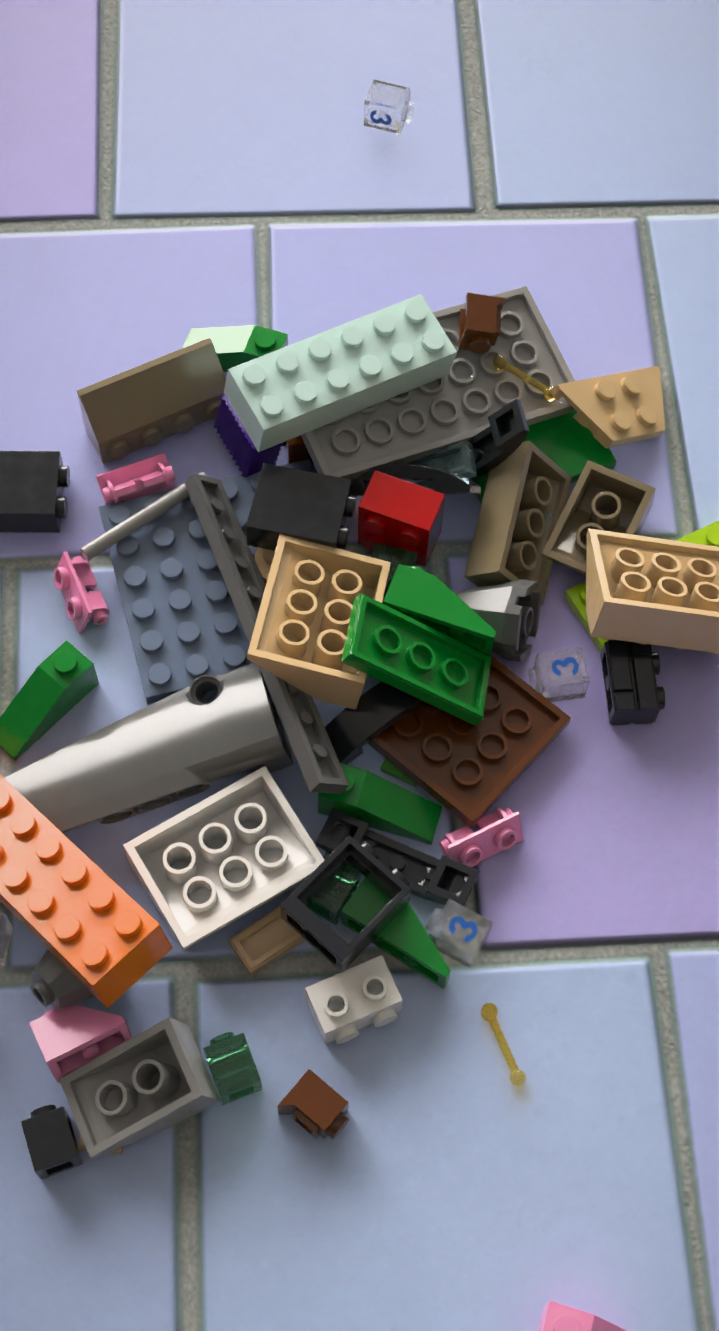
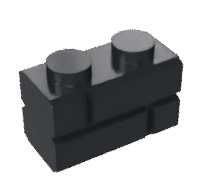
M608 640L604 643L600 656L609 724H652L656 721L659 711L665 708V691L662 686L657 687L655 676L660 673L658 652H652L651 644L644 645L636 642Z

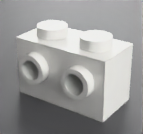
M382 955L305 988V999L325 1044L335 1040L336 1044L350 1041L359 1035V1029L372 1023L375 1027L384 1026L394 1021L398 1017L397 1012H400L402 1009L403 999Z

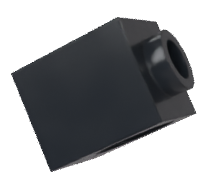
M55 1105L40 1107L30 1113L31 1118L21 1121L34 1171L41 1180L83 1165L69 1114L63 1106L56 1108Z

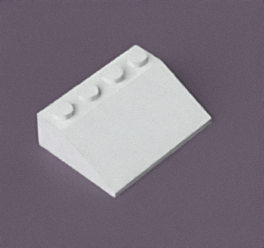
M266 766L123 844L129 864L184 950L303 882L324 861L323 856Z

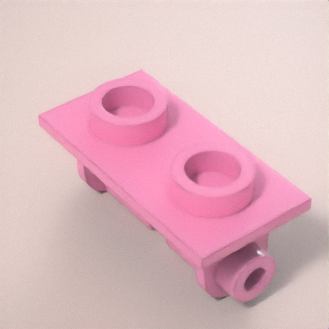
M165 453L96 476L105 505L117 504L121 501L156 494L176 487L174 483L176 479L171 465L169 466Z
M67 551L63 552L57 568L54 569V583L57 589L62 591L69 619L74 621L78 633L82 634L87 622H94L95 625L107 622L109 609L100 590L87 592V589H94L97 586L89 562L81 556H76L70 560Z
M498 808L494 812L482 817L476 823L478 831L474 832L466 825L450 834H445L444 840L439 842V847L444 856L449 855L455 861L469 867H474L481 861L503 850L510 849L515 844L523 841L520 815L518 812L513 813L510 808L505 810Z

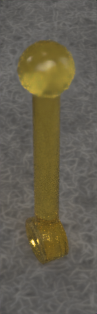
M499 355L494 358L493 365L496 369H505L543 392L547 400L556 401L551 394L555 388L554 386H545L507 363L504 356Z
M486 1003L481 1009V1017L485 1021H489L511 1071L509 1077L511 1083L515 1086H521L526 1081V1075L522 1070L518 1069L496 1019L497 1007L492 1003Z

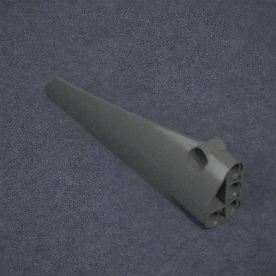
M252 663L218 676L202 675L196 678L189 687L126 716L4 779L56 828L64 833L96 821L102 824H110L199 794L210 787V782L245 770H251L253 773L266 766L269 773L294 764L275 704L264 682L262 672L257 664ZM218 690V696L213 702L208 704L202 703V697L207 691Z

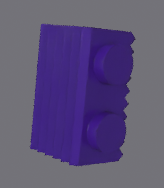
M224 395L213 428L217 429L216 433L220 434L223 444L227 445L226 449L230 450L229 454L233 456L232 460L236 461L235 465L239 466L238 470L242 472L241 476L248 477L260 472L263 463L276 465L275 461L278 460L277 456L280 455V447L283 444L280 443L258 452L226 395Z

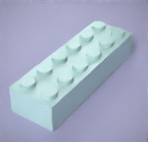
M420 294L228 369L224 394L257 451L260 452L448 375L457 351Z

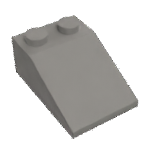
M170 1017L59 1079L91 1159L181 1123L221 1101L188 1024Z

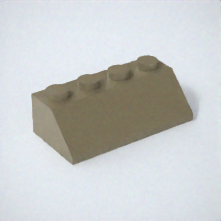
M209 337L77 390L86 433L103 464L111 460L124 458L130 452L145 446H153L162 439L176 433L187 432L193 426L210 419L215 420L221 400L225 395L226 378L213 342Z
M530 441L522 442L505 461L489 472L464 577L477 587L521 579L537 581L538 588L533 592L540 593L541 606L544 604L553 561L542 557L541 554L566 505L572 477Z

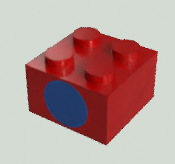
M375 470L358 506V544L375 553L384 552L395 556L406 564H418L426 567L441 533L445 494Z

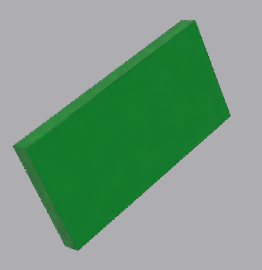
M577 411L529 425V433L523 441L532 442L572 477L571 483L578 481L588 460L610 470L614 469L616 465V460L611 450L599 443L593 437L592 432L588 428L583 427L573 417ZM489 472L474 481L481 486V493H475L481 505Z
M362 593L354 599L341 660L342 663L475 726L483 720L492 657Z

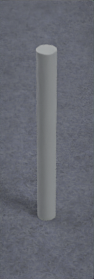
M204 472L199 473V475L206 476ZM185 483L80 548L84 558L87 561L93 559L189 498L190 495Z

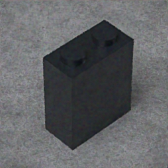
M0 451V532L60 533L61 519H66L68 512L67 498L63 497V489L70 486L69 466L63 465L60 451Z
M263 463L246 524L247 545L275 551L279 535L283 534L345 550L349 527H345L344 524L346 517L353 518L357 496L351 495V480Z

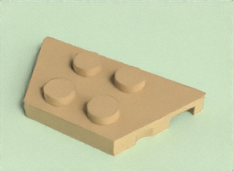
M659 366L558 384L551 391L552 396L557 401L563 397L577 411L573 417L583 427L588 428L592 432L593 437L605 448L656 438L665 431L661 370Z

